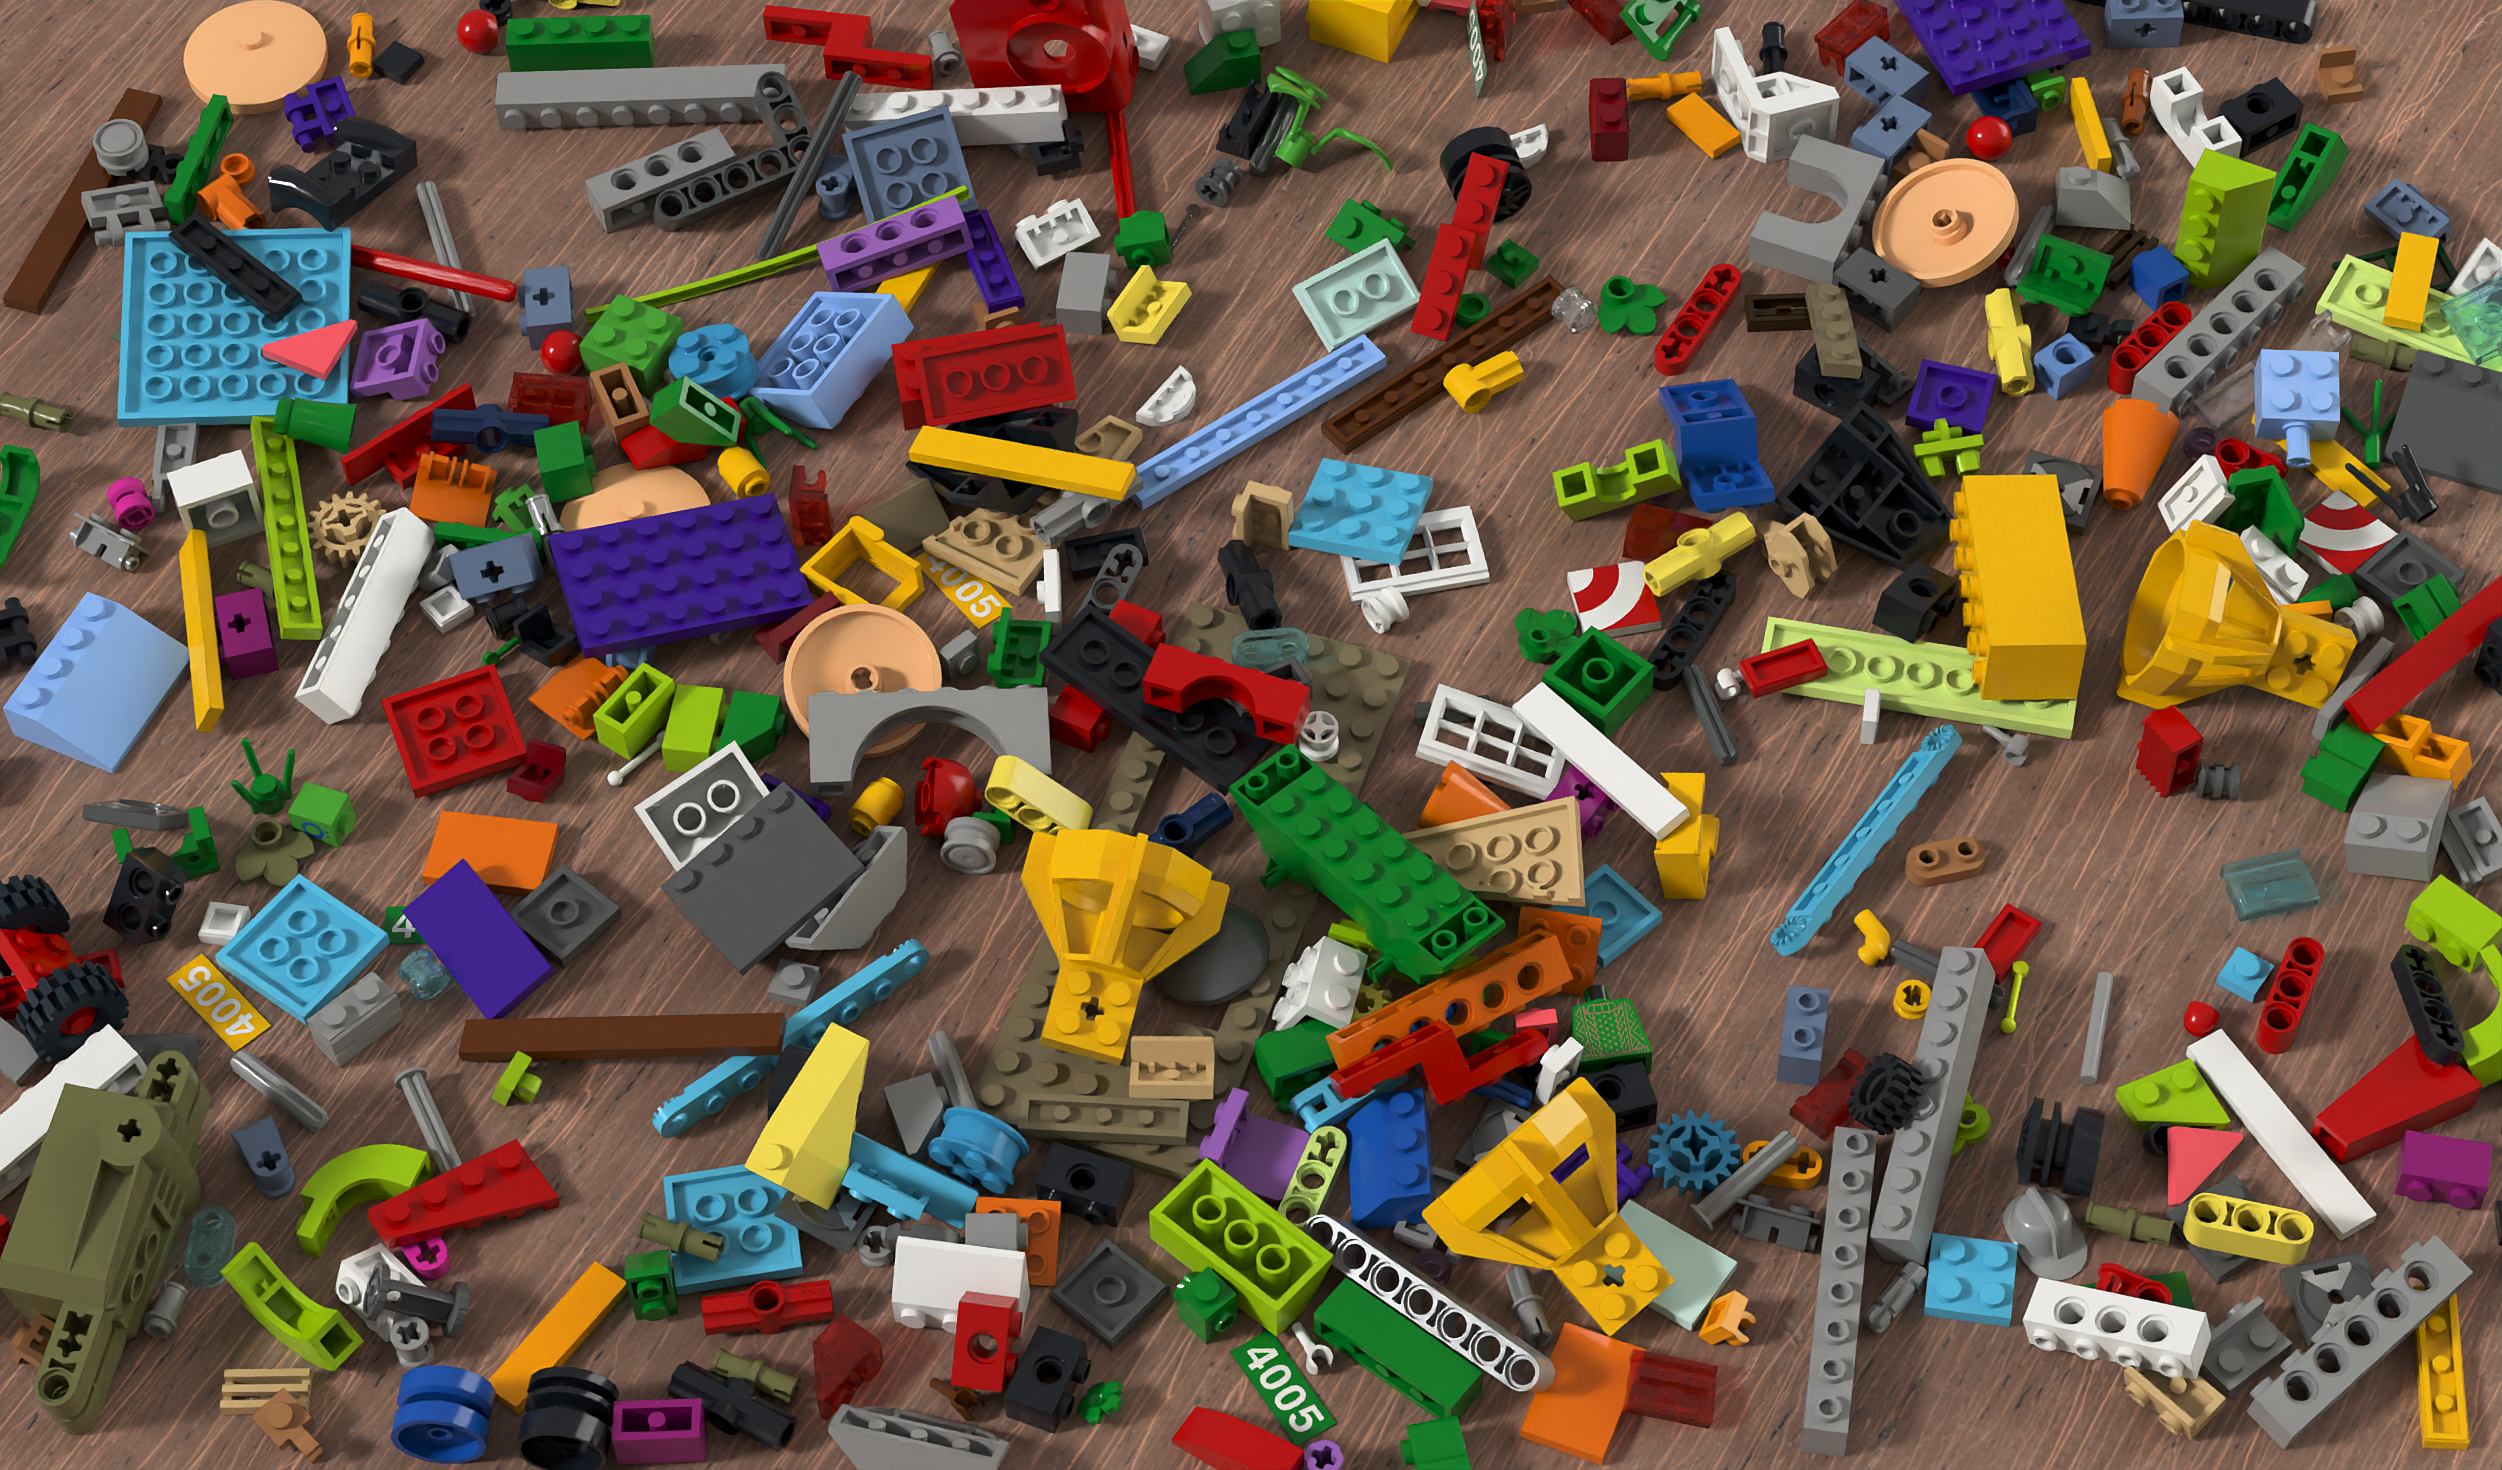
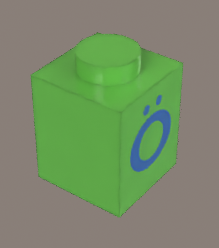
M306 781L288 811L294 831L303 832L313 841L336 848L339 847L344 836L352 832L356 822V813L353 810L349 794Z

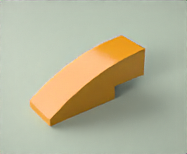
M2396 712L2374 731L2368 733L2386 743L2381 758L2382 762L2413 777L2453 780L2452 792L2456 790L2472 766L2469 743L2432 733L2431 723L2427 720ZM2349 714L2344 722L2363 731L2351 714Z

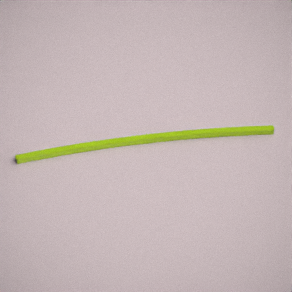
M965 185L866 226L953 195L956 196L958 203L971 198L969 190ZM816 244L741 269L631 299L656 308L780 272L818 259L820 255ZM610 304L585 309L584 315L587 323L597 322Z

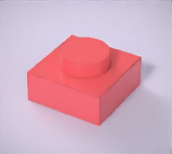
M1532 1008L1522 1013L1514 1014L1513 1035L1532 1026L1545 1035L1548 1045L1557 1044L1558 1021L1555 1008L1546 1010Z

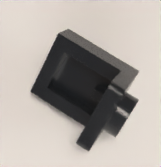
M1070 119L1063 120L1065 141L1030 143L1038 177L1081 168L1079 153L1085 152L1081 131L1073 130Z
M542 603L536 605L513 623L521 652L551 669L581 648L578 637L575 634L552 623L548 607Z

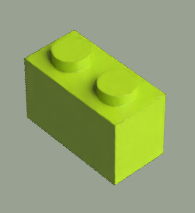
M642 662L593 714L599 743L630 761L669 719L676 691L674 680Z
M677 684L661 748L666 771L686 773L716 753L730 707L726 703L724 688Z
M2441 874L2411 903L2404 927L2409 929L2414 937L2420 941L2427 942L2441 952L2450 963L2462 967L2470 974L2483 962L2479 950L2492 944L2497 947L2502 940V917Z

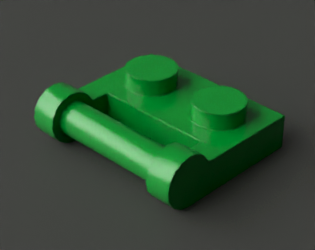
M1630 0L1619 16L1655 59L1665 61L1673 51V44L1687 26L1697 21L1700 17L1702 8L1694 0ZM1674 8L1679 15L1660 38L1655 31Z

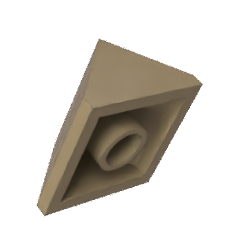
M908 478L846 514L848 521L853 516H861L884 531L883 541L907 556L922 549V541L932 534L937 537L950 528V521L928 478Z

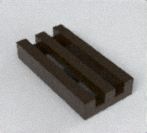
M2132 223L2130 230L2120 229L2099 250V252L2112 256L2129 239L2114 255L2110 269L2111 272L2125 260L2126 256L2137 245L2141 246L2111 278H2107L2105 286L2113 291L2130 276L2132 260L2138 254L2158 247L2159 239L2154 236L2148 239L2146 237L2147 232L2142 229L2138 232L2135 231V225Z
M1806 293L1745 295L1744 307L1746 309L1747 332L1812 330L1808 308H1795L1807 307Z

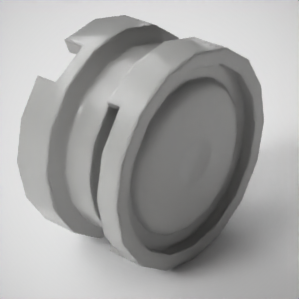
M128 119L111 120L101 125L93 135L92 143L97 153L101 168L107 170L108 174L127 176V171L133 169L136 172L139 171L149 159V150L144 140L143 131L134 121Z
M958 817L949 821L944 833L945 843L940 851L941 860L944 864L964 874L979 875L992 871L996 865L995 852L999 848L1001 834L996 826L975 817Z

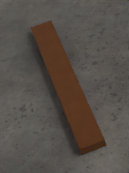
M127 88L108 122L114 119L134 121L141 127L145 135L163 104L161 96ZM94 146L3 297L5 307L39 315L91 227L81 203L82 192L114 187L120 176L108 174L105 168H101Z
M1549 275L1321 424V433L1344 455H1347L1446 390L1443 385L1444 378L1454 367L1460 364H1469L1471 367H1474L1502 353L1572 307L1575 296Z
M784 1013L472 1019L465 1022L458 1053L462 1061L512 1060L517 1051L529 1056L532 1060L781 1055L787 1020Z

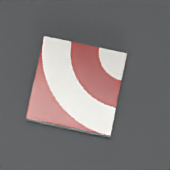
M2337 490L2304 517L2305 527L2301 532L2296 547L2330 574L2340 575L2346 573L2352 579L2355 576V572L2394 539L2398 533L2340 490Z
M1643 560L1567 573V582L1582 634L1591 625L1609 637L1661 629V618L1654 594L1645 583L1642 575L1645 566Z

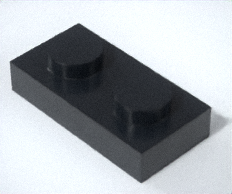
M1140 526L1065 541V551L1073 581L1097 576L1110 551L1120 544H1131L1137 547L1143 557V567L1149 566L1148 554ZM1126 556L1123 561L1117 559L1119 562L1118 572L1124 571L1127 566L1133 567L1131 557Z

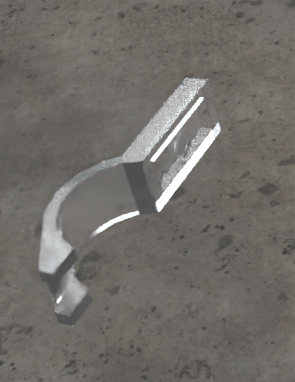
M2327 309L2311 320L2306 332L2290 350L2340 352L2352 339V332L2347 328L2338 334L2328 324L2332 320L2333 314ZM2254 359L2193 400V410L2216 433H2219L2255 408L2254 369L2257 362Z

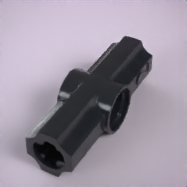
M374 279L372 281L366 280L360 289L357 301L359 310L398 324L427 318L435 329L442 334L444 340L454 344L464 341L468 335L471 323L469 313L428 299L426 292L418 287H408L402 290Z
M1229 540L1227 545L1219 548L1217 557L1226 578L1228 602L1231 606H1239L1248 628L1254 630L1257 636H1268L1276 628L1281 627L1282 614L1273 597L1274 590L1271 572L1269 569H1260L1251 548L1246 546L1243 540Z
M688 1360L683 1364H679L672 1374L667 1388L668 1395L674 1399L701 1398L706 1419L720 1431L729 1435H736L740 1432L776 1452L787 1447L793 1438L794 1430L798 1424L795 1415L762 1399L759 1393L745 1381L736 1377H729L725 1380Z

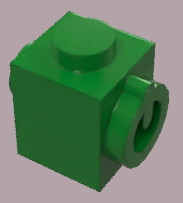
M1141 210L1135 212L1130 217L1119 219L1120 234L1114 236L1115 248L1118 257L1124 256L1128 270L1139 269L1141 265L1152 267L1172 263L1170 233L1163 212L1155 213L1149 210Z
M1209 1266L1202 1272L1187 1273L1173 1293V1298L1177 1301L1178 1317L1206 1345L1220 1333L1229 1329L1238 1320L1237 1294Z

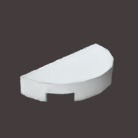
M1545 123L1510 135L1524 169L1538 163L1546 154L1549 133Z
M1180 365L1137 411L1136 422L1148 426H1167L1177 423L1186 417L1195 405L1196 387L1190 372Z

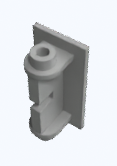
M76 512L74 513L75 517L82 520L80 526L75 527L70 533V540L73 541L74 547L82 549L98 558L104 546H107L101 559L123 572L136 570L139 565V558L137 557L140 552L151 556L152 552L140 546L141 537L124 528L120 530L119 534L111 531L110 528L113 523L94 513L91 514L89 519Z

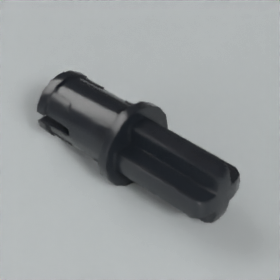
M1768 22L1764 24L1762 29L1763 47L1759 51V58L1763 62V75L1780 71L1784 72V62L1788 57V51L1784 47L1785 27L1779 22Z

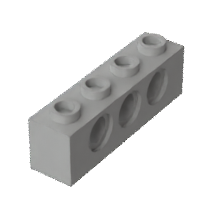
M716 127L586 180L589 204L608 234L652 216L656 199L660 193L737 161L736 155L719 128ZM731 178L728 180V183L740 180V178ZM698 192L695 194V197L706 194L707 192ZM666 205L661 210L664 211L674 206Z

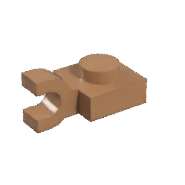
M284 1387L251 1416L256 1424L282 1451L293 1442L312 1464L326 1453L320 1444L306 1431L315 1420Z

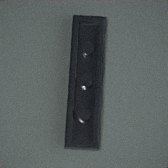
M196 212L168 234L169 240L173 245L276 324L303 301L302 294Z

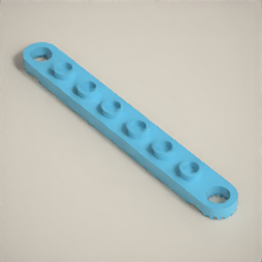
M1942 725L1940 729H1935L1936 733L1932 731L1929 733L1931 737L1926 736L1924 738L1925 741L1921 742L1920 750L1910 755L1784 916L1787 919L1784 924H1779L1780 929L1775 928L1773 930L1775 933L1770 935V942L1780 955L1787 956L1800 950L1808 943L1819 927L1830 920L1836 905L1853 890V883L1864 870L1874 863L1875 855L1886 842L1895 836L1896 828L1902 820L1918 806L1917 801L1926 789L1937 782L1939 779L1938 774L1962 744V737L1953 725Z
M911 939L910 942L907 940L904 945L902 943L899 945V950L895 948L894 953L890 954V956L883 955L787 1020L782 1051L789 1043L816 1046L831 1022L839 1026L851 1023L860 1015L861 1011L876 1001L880 1002L888 998L894 989L924 968L929 959L927 949L918 940ZM780 1055L732 1056L683 1089L684 1094L676 1096L675 1099L673 1097L670 1098L669 1104L665 1101L663 1103L664 1108L659 1106V1112L654 1113L655 1117L652 1118V1124L664 1138L677 1136L708 1114L711 1115L719 1112L729 1100L741 1092L753 1089L763 1077L775 1070Z

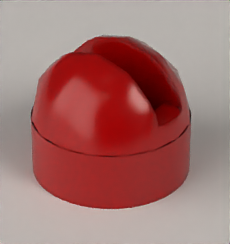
M2192 1001L2184 1013V1026L2192 1036L2203 1037L2209 1035L2215 1029L2220 1019V1014L2205 1003Z

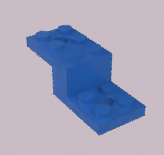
M1733 378L1659 387V402L1674 427L1675 457L1679 476L1698 511L1715 514L1721 513L1729 507L1742 506L1747 509L1762 507L1764 503L1775 502L1774 486L1758 460L1756 416Z

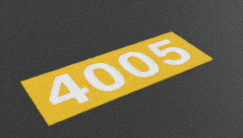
M927 552L914 558L915 561L920 563L921 570L978 629L999 617L1002 607L1013 608L988 581Z
M202 953L166 979L234 1052H237L271 1027L267 1020Z

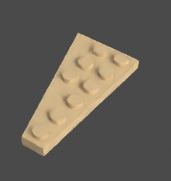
M1109 415L1075 438L1073 453L1119 462L1126 461L1143 439L1142 429ZM1053 488L1044 492L1034 502L1033 507L1029 511L1020 515L979 508L965 518L960 515L949 523L950 528L937 537L932 534L923 540V551L1021 597L1044 567L1043 550L1058 549L1066 539L1065 537L1052 546H1045L1037 538L1036 532L1031 526V517L1062 499L1065 490Z
M1575 796L1401 834L1469 892L1474 890L1475 894L1477 893L1481 899L1586 907L1580 809Z

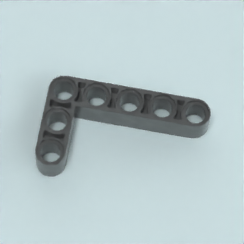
M769 71L761 75L757 81L754 94L755 105L775 145L660 193L656 199L653 214L654 223L658 228L666 232L678 231L790 184L801 162L794 156V153L797 151L806 152L814 132L788 80L783 74ZM769 87L775 88L780 93V96L770 98L764 94L763 90ZM788 119L794 122L796 128L787 130L782 128L778 122ZM770 164L775 166L779 173L767 175L762 171L761 167ZM740 178L745 182L746 186L736 189L730 186L728 180ZM701 191L707 192L713 197V200L707 203L700 202L695 197V194ZM666 205H672L678 208L680 214L677 216H667L661 208Z

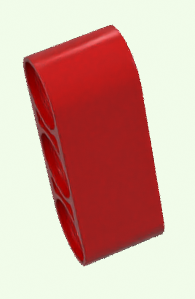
M2180 302L2163 304L2114 349L2107 377V384L2112 391L2123 395L2132 394L2135 375L2191 322L2192 313L2186 305Z
M2299 937L2292 940L2281 962L2263 1007L2255 1037L2258 1046L2267 1053L2282 1054L2288 1051L2294 1042L2318 981L2325 955L2323 946L2313 938ZM2272 1026H2278V1027L2282 1028V1030H2280V1029H2275V1028L2272 1027Z

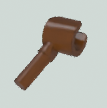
M936 1377L932 1378L929 1383L931 1388L951 1400V1405L968 1422L974 1420L968 1412L971 1406L980 1404L981 1407H985V1403L971 1388L962 1387L957 1390Z

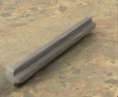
M432 181L419 183L416 187L417 195L439 265L462 270L436 185ZM447 288L452 307L469 313L472 321L476 313L470 293Z

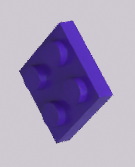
M1922 359L1907 411L1905 425L1934 431L1935 420L1945 418L1949 428L1961 427L1962 437L1982 434L1997 375Z

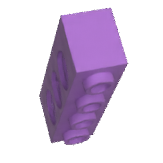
M955 195L816 244L832 291L850 293L974 249L966 220Z

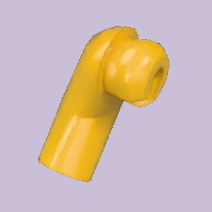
M1869 909L1863 910L1854 919V923L1866 937V944L1858 949V956L1868 966H1874L1879 959L1884 960L1887 956L1891 939L1887 930Z

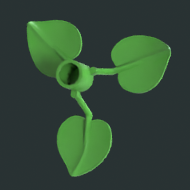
M1277 65L1275 70L1278 72V75L1269 74L1267 81L1270 92H1282L1293 95L1300 103L1292 128L1275 153L1276 156L1300 170L1309 153L1317 156L1323 146L1332 139L1340 137L1361 143L1372 149L1382 159L1391 173L1393 166L1380 147L1368 138L1345 128H1335L1316 144L1312 143L1316 136L1303 129L1302 124L1310 104L1318 110L1321 108L1313 99L1314 94L1325 101L1328 100V95L1314 83L1287 68ZM1293 84L1302 86L1304 91Z

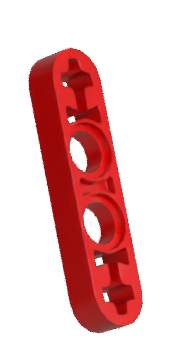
M1724 263L1715 265L1708 271L1656 345L1654 365L1657 371L1663 375L1676 376L1687 369L1738 296L1741 286V273L1738 268ZM1723 282H1724V284H1723L1722 287L1720 288V293H1719V292L1717 291L1718 283H1723ZM1702 302H1709L1714 304L1716 309L1711 312H1704L1698 309L1697 305ZM1684 327H1692L1698 330L1699 333L1696 336L1687 337L1679 331ZM1677 346L1678 357L1673 356L1671 359H1666L1670 358L1673 355V353L1675 352V347Z

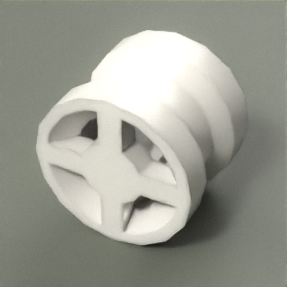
M1391 585L1380 590L1379 596L1375 598L1369 596L1361 602L1366 620L1379 634L1389 630L1393 622L1401 623L1409 618V610L1405 600L1398 590Z
M2365 596L2355 600L2351 608L2343 607L2336 611L2334 615L2335 623H2342V627L2353 631L2357 644L2364 641L2367 634L2374 635L2384 628V618L2381 610L2373 600Z
M1313 711L1306 718L1299 734L1300 751L1312 761H1326L1337 753L1339 747L1338 722L1333 715L1328 712Z

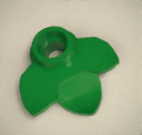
M1614 276L1608 279L1601 289L1600 298L1602 304L1597 311L1598 321L1602 329L1610 335L1619 332L1624 327L1636 335L1652 334L1656 328V318L1653 309L1666 303L1667 298L1653 285H1634L1627 277Z
M1533 608L1523 609L1516 617L1515 628L1520 634L1518 646L1521 655L1526 660L1534 663L1546 662L1550 659L1551 655L1562 656L1579 639L1573 635L1577 626L1576 616L1569 611L1561 609L1548 611L1545 615L1540 614Z

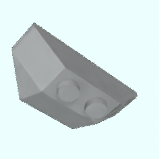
M877 825L869 833L870 837L858 843L851 850L867 870L786 938L785 943L789 948L808 950L860 949L870 941L874 930L885 916L895 909L896 902L906 891L907 831L904 827Z
M842 1404L828 1428V1433L858 1470H997L1009 1449L1008 1441L997 1439L994 1434L979 1427L897 1408L875 1406L856 1408L854 1405Z

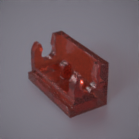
M1476 0L1483 46L1486 44L1495 45L1494 61L1504 62L1513 35L1514 0Z
M1567 0V4L1610 46L1633 34L1619 16L1624 7L1617 0Z
M1854 0L1814 36L1815 42L1818 43L1819 58L1822 65L1827 67L1831 63V56L1836 61L1838 75L1844 78L1845 62L1849 55L1874 35L1886 43L1890 39L1887 8L1869 0Z
M514 372L508 400V408H513L511 413L548 415L549 427L578 420L581 433L585 434L593 404L588 378Z
M793 465L788 498L796 546L823 547L834 537L833 518L830 512L828 494H826V474L823 470H819L817 474L818 481L814 484H806L804 482L806 480L804 466Z
M1848 1048L1843 1053L1844 1056L1838 1061V1064L1805 1097L1800 1096L1795 1100L1796 1104L1790 1108L1789 1115L1824 1142L1835 1132V1126L1840 1127L1851 1116L1848 1111L1851 1108L1848 1105V1099L1854 1096L1850 1093L1851 1088L1858 1085L1859 1081L1856 1078L1859 1073L1864 1075L1866 1072L1864 1069L1865 1065L1868 1062L1873 1065L1871 1061L1851 1048Z

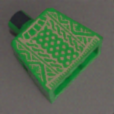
M1593 985L1585 989L1584 998L1586 1003L1577 1004L1572 1007L1571 1037L1584 1047L1576 1074H1592L1609 1070L1616 1064H1633L1641 1061L1647 1074H1651L1652 1047L1632 1001L1627 998L1610 1000L1608 988L1605 985Z

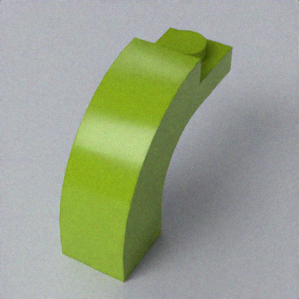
M2494 944L2479 950L2487 975L2500 995L2499 1001L2493 1013L2485 1021L2461 1033L2465 1047L2459 1055L2463 1066L2470 1070L2472 1076H2476L2477 1080L2482 1084V1088L2502 1079V956Z
M368 1145L343 1153L321 1167L300 1192L306 1212L298 1220L296 1235L304 1255L320 1259L340 1219L354 1206L369 1200L391 1199L431 1180L434 1172L428 1153L403 1145Z
M249 1242L220 1271L242 1297L239 1300L241 1304L259 1323L299 1356L320 1368L335 1371L364 1342L338 1310L317 1304L296 1288L255 1242Z

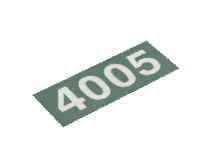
M1472 0L1464 25L1478 99L1487 74V67L1475 0Z

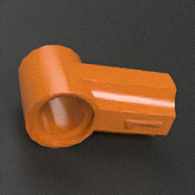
M227 173L195 194L196 200L203 212L212 220L219 218L231 230L241 229L242 227L262 229L267 222L265 214L244 196L239 184Z

